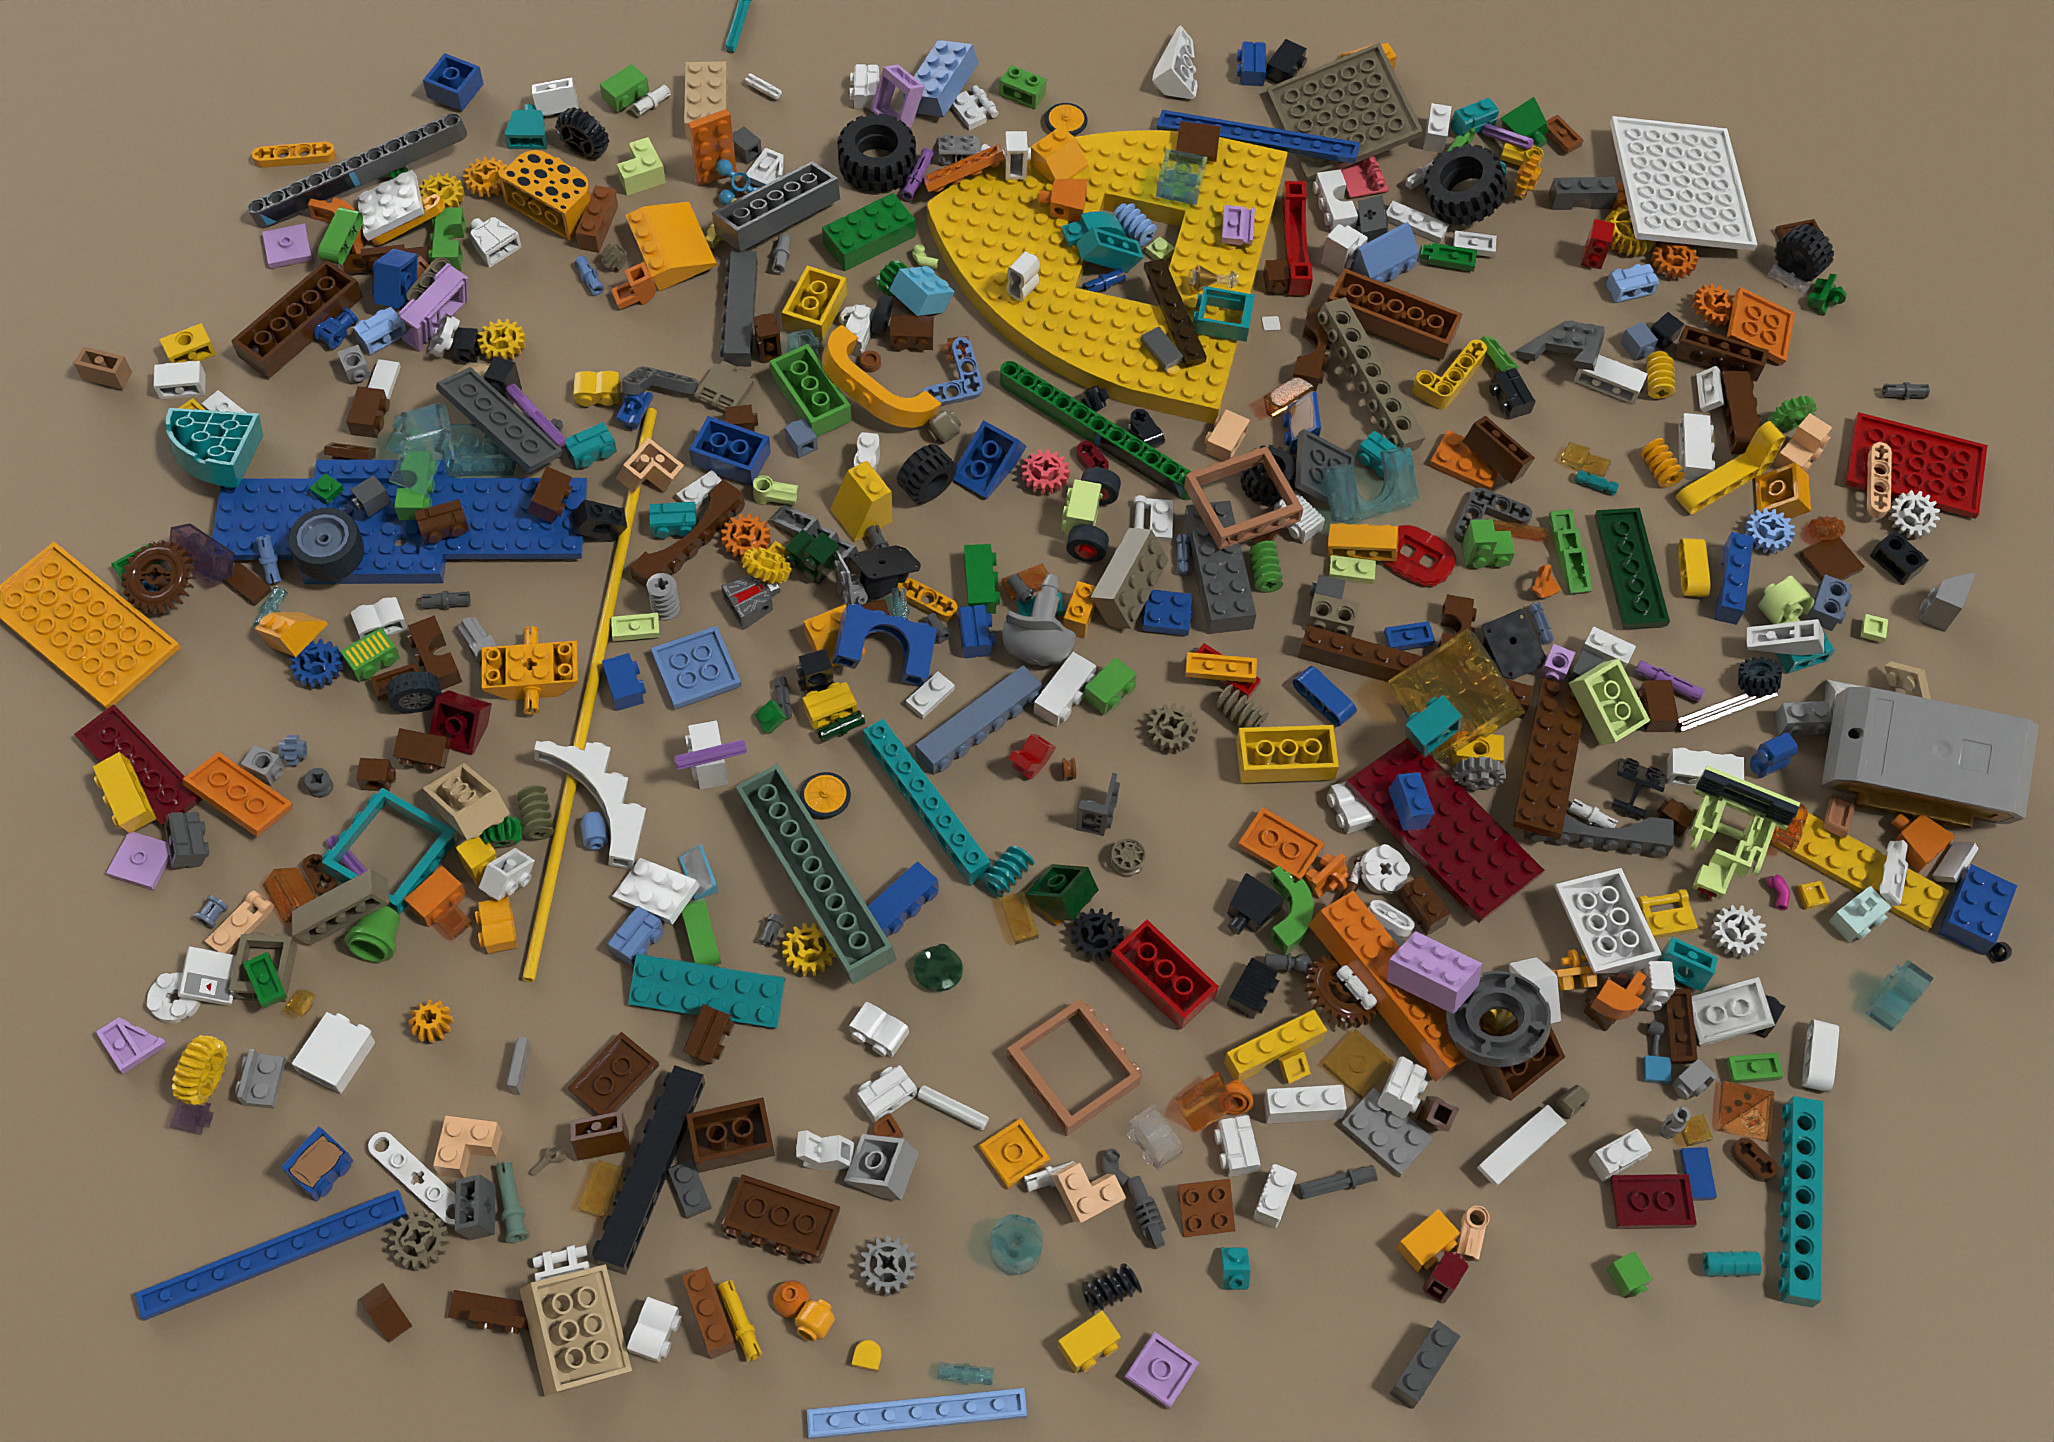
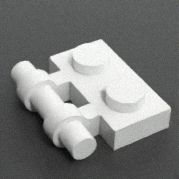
M977 85L971 88L973 95L970 96L967 91L959 93L951 105V108L968 130L985 124L987 115L990 114L992 118H995L999 114L996 110V105L988 100L985 91ZM981 103L983 106L979 108L977 104Z
M575 1245L568 1246L567 1250L555 1253L547 1251L543 1252L542 1256L533 1257L534 1268L545 1266L544 1272L535 1273V1280H544L589 1269L588 1261L578 1263V1258L588 1256L586 1245L575 1247ZM569 1260V1266L554 1269L555 1263Z

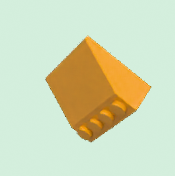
M689 202L644 206L625 215L659 291L717 266Z

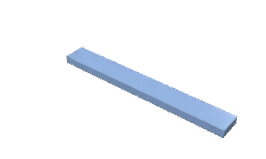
M1024 1388L807 1410L809 1440L1027 1418Z

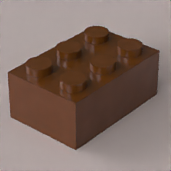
M1517 1019L1495 1036L1501 1037L1515 1032L1518 1028ZM1551 1027L1545 1045L1529 1060L1506 1067L1487 1066L1480 1063L1478 1065L1491 1093L1511 1101L1563 1060L1565 1055Z
M764 1097L686 1114L698 1173L775 1156Z

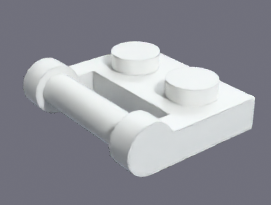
M1142 495L1135 496L1133 500L1135 507L1134 528L1144 529V509H1151L1150 529H1152L1158 542L1171 543L1174 500L1149 499Z

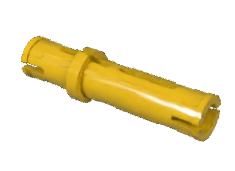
M730 1280L729 1284L728 1281H725L718 1285L717 1289L736 1332L734 1333L735 1339L739 1340L746 1360L748 1362L751 1359L752 1361L763 1355L754 1334L756 1330L746 1316L733 1280Z

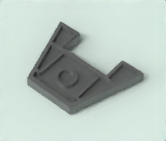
M1564 321L1516 350V356L1519 359L1535 361L1545 350L1578 355L1574 359L1575 368L1594 371L1605 335L1604 326Z

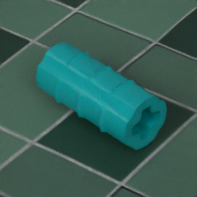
M1731 1250L1730 1252L1717 1251L1705 1252L1703 1254L1702 1263L1706 1276L1747 1277L1759 1276L1762 1272V1261L1758 1251L1744 1250L1743 1252H1733Z

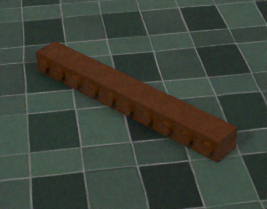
M1309 625L1306 627L1298 655L1300 659L1431 694L1432 691H1436L1487 710L1491 708L1495 712L1520 719L1524 718L1528 710L1534 687Z

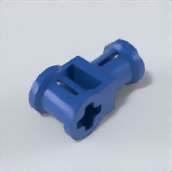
M347 307L341 310L342 313L335 319L329 317L326 321L319 323L314 329V338L327 343L330 349L338 348L343 339L348 336L346 330L352 324L359 322L357 316Z

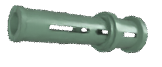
M509 1161L504 1162L505 1172L501 1163H498L495 1169L504 1207L501 1220L506 1225L507 1234L505 1235V1241L507 1243H517L526 1240L529 1237V1231L525 1229L523 1220L525 1210L519 1206L512 1169L513 1165Z

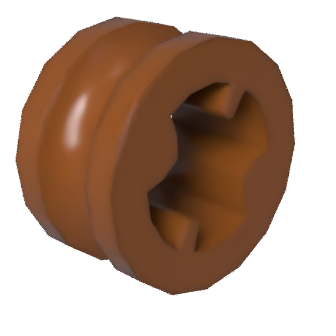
M1066 758L1062 759L1064 780H1067L1068 777L1076 779L1075 758H1071L1069 761Z

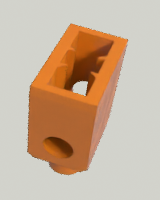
M1055 179L1052 191H1039L1038 203L1050 204V215L1052 217L1071 222L1081 220V214H1084L1088 179Z
M1901 813L1891 822L1901 832L1894 841L1904 840L1907 843L1905 859L1917 873L1941 853L1956 837L1925 815H1920L1911 822Z

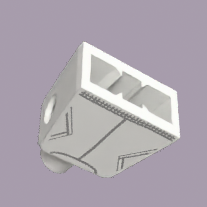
M495 217L485 222L480 218H476L471 222L470 226L473 229L470 232L472 243L489 268L522 247L518 232Z

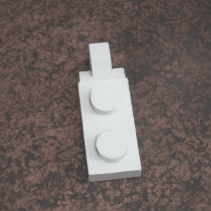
M1904 840L1890 841L1886 850L1888 853L1887 860L1884 863L1883 881L1879 889L1881 896L1891 906H1899L1901 904L1908 868V863L1905 861L1908 845Z

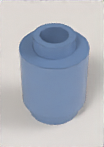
M599 812L584 814L580 823L584 846L591 850L603 848L608 842L605 819Z

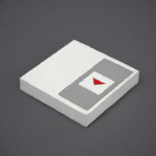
M189 946L178 997L230 1006L233 996L229 991L236 955Z

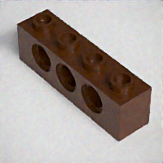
M1685 325L1678 340L1674 357L1710 368L1717 366L1720 371H1749L1750 380L1757 382L1765 367L1769 350Z

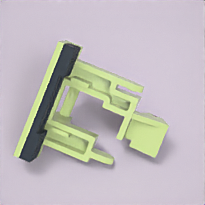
M1706 766L1693 791L1694 794L1703 798L1689 833L1693 837L1690 849L1695 851L1700 839L1710 842L1716 831L1739 840L1733 855L1717 849L1711 857L1708 866L1703 864L1695 877L1692 888L1699 891L1698 896L1703 893L1707 894L1710 901L1712 897L1719 900L1724 897L1733 873L1744 878L1751 868L1753 860H1755L1751 874L1758 875L1775 827L1786 831L1795 815H1797L1800 802ZM1725 805L1752 816L1744 831L1720 823Z

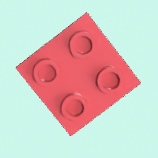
M1375 155L1364 159L1363 162L1341 169L1350 198L1389 191L1381 169L1375 160Z

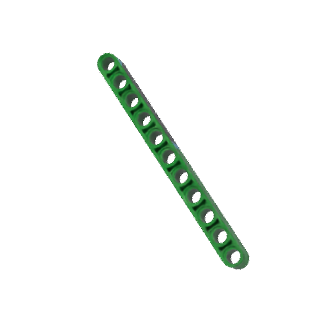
M1014 361L1002 363L1000 366V385L1004 389L1087 441L1094 443L1103 451L1180 499L1191 500L1184 488L1186 474H1189L1190 470Z

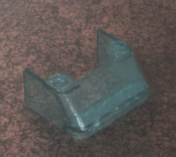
M440 403L405 411L400 416H395L392 423L394 429L385 447L386 450L398 454V462L389 482L425 495L452 434L447 406Z

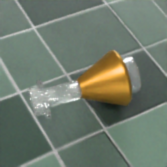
M1197 265L1195 269H1190L1189 286H1194L1196 291L1203 289L1204 286L1208 287L1215 283L1229 284V288H1233V286L1238 284V274L1234 273V271H1231L1229 275H1216L1206 268Z

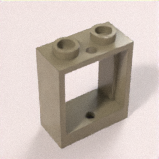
M260 932L241 934L229 991L235 1000L259 1001L252 983L243 981L246 971L243 962L248 961L250 948L282 949L278 976L288 995L298 947L292 937L283 933L275 934V936L265 935ZM285 998V999H283V1000H281V1001H279V1002H286L287 998Z

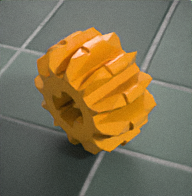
M428 999L425 1006L418 1002L419 1010H411L413 1018L408 1020L409 1026L412 1027L411 1033L413 1036H418L421 1042L428 1038L429 1042L433 1044L435 1037L443 1040V1032H451L449 1024H452L454 1021L450 1015V1008L444 1007L440 1000L434 1004L432 1000Z

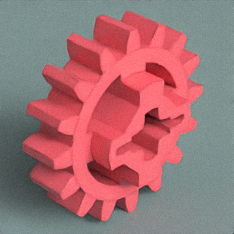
M1039 449L1037 455L1031 452L1029 459H1024V465L1021 468L1022 481H1026V487L1033 486V492L1040 489L1043 495L1045 490L1053 494L1054 488L1060 491L1061 485L1067 484L1070 471L1068 470L1069 463H1064V456L1058 458L1057 451L1050 454L1049 449L1045 453H1042Z

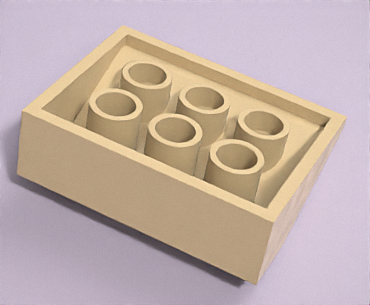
M606 1264L531 1282L520 1288L545 1397L632 1371Z

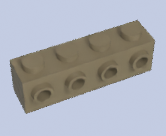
M370 869L292 911V935L306 944L312 945L388 905V879Z

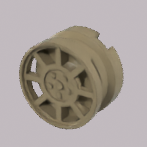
M1130 838L1119 840L1115 843L1111 852L1110 864L1113 871L1122 877H1131L1132 875L1139 874L1144 866L1145 849L1137 840Z

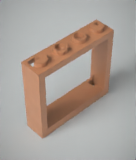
M1267 446L1261 449H1253L1241 456L1236 455L1229 460L1220 463L1216 462L1209 467L1200 470L1196 469L1186 474L1184 488L1219 550L1301 521L1303 507ZM1263 464L1286 507L1223 528L1200 486Z
M1081 998L1009 1046L1006 1056L1066 1136L1139 1086L1142 1078L1139 1066L1135 1062H1130L1126 1057L1124 1047L1119 1042L1115 1043L1110 1036L1109 1028L1104 1023L1100 1024L1095 1017L1096 1014L1093 1008L1088 1003L1085 1004ZM1078 1014L1126 1074L1127 1078L1071 1116L1023 1051Z

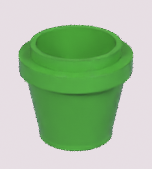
M384 906L361 918L354 927L348 930L345 936V942L349 950L359 958L370 962L390 960L396 951L395 940L400 916L392 908Z

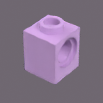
M1553 644L1539 677L1563 683L1575 652Z

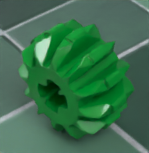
M899 260L890 261L883 270H880V274L876 278L878 289L887 296H895L889 289L899 269L908 267Z
M506 816L501 823L491 825L483 830L480 838H482L484 844L489 842L492 847L496 848L518 844L522 839L523 833L521 822L514 816Z

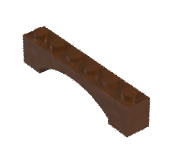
M721 480L708 493L709 506L697 526L680 541L663 550L650 554L645 551L630 565L632 578L647 589V581L651 576L657 573H665L671 576L673 573L679 572L689 558H693L704 544H708L720 529L725 528L724 524L729 523L731 517L743 511L745 506L744 494L726 480Z

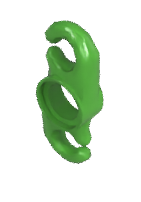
M1470 128V132H1466L1464 136H1457L1447 151L1453 150L1452 148L1456 146L1460 148L1463 145L1470 144L1476 132L1475 128Z

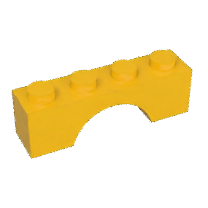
M1312 1010L1228 1051L1224 1064L1233 1080L1242 1082L1258 1074L1275 1059L1297 1049L1304 1051L1322 1042L1327 1029L1316 1011Z

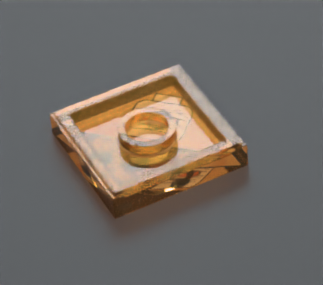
M1723 1081L1721 1084L1717 1131L1769 1142L1771 1140L1774 1092Z

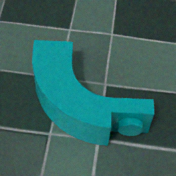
M1102 211L1081 214V220L1061 226L1062 233L1069 247L1077 245L1076 242L1092 227L1127 238L1119 220L1114 215Z

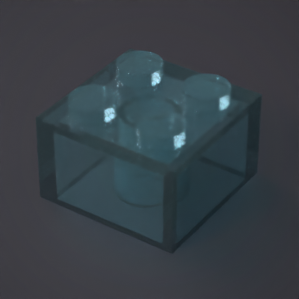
M1166 149L1158 178L1156 197L1197 205L1205 175L1207 157Z

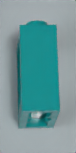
M1204 286L1203 294H1198L1196 307H1199L1200 310L1194 313L1193 324H1197L1196 333L1247 342L1255 295ZM1206 305L1243 311L1241 324L1204 318Z

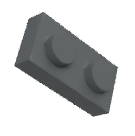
M693 1159L668 1169L687 1219L712 1209Z

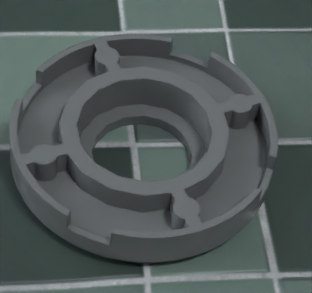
M1504 971L1485 972L1480 977L1479 986L1454 1014L1446 1011L1447 1030L1455 1047L1469 1059L1487 1066H1513L1529 1060L1545 1045L1551 1028L1550 1006L1541 995L1540 988L1527 978ZM1505 1009L1517 1018L1518 1028L1510 1035L1501 1037L1490 1036L1481 1031L1479 1020L1489 1010Z

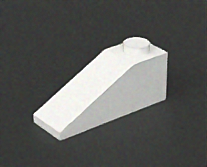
M1819 619L1747 627L1748 650L1800 656L1824 653V632Z

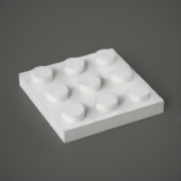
M413 170L401 173L396 178L383 182L379 186L369 191H364L357 196L359 212L363 214V234L368 241L425 214L417 176Z

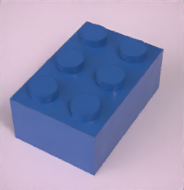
M707 416L689 449L692 466L707 471L713 470L716 474L753 486L754 479L758 477L771 450L769 436Z
M1970 864L1956 884L1938 934L1985 955L1997 942L2017 885Z

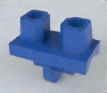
M653 393L626 394L624 403L616 417L617 421L624 423V426L637 430L653 399Z

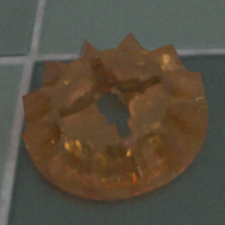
M1828 515L1826 517L1818 516L1817 519L1811 520L1808 525V533L1816 539L1833 540L1845 533V525L1843 520H1838L1836 516L1832 518L1828 517Z

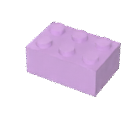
M1415 931L1389 959L1387 981L1454 1014L1479 986L1482 963Z

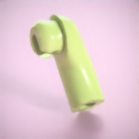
M915 245L912 256L917 264L922 267L928 266L932 269H937L939 259L927 257L924 253L925 247L923 245Z

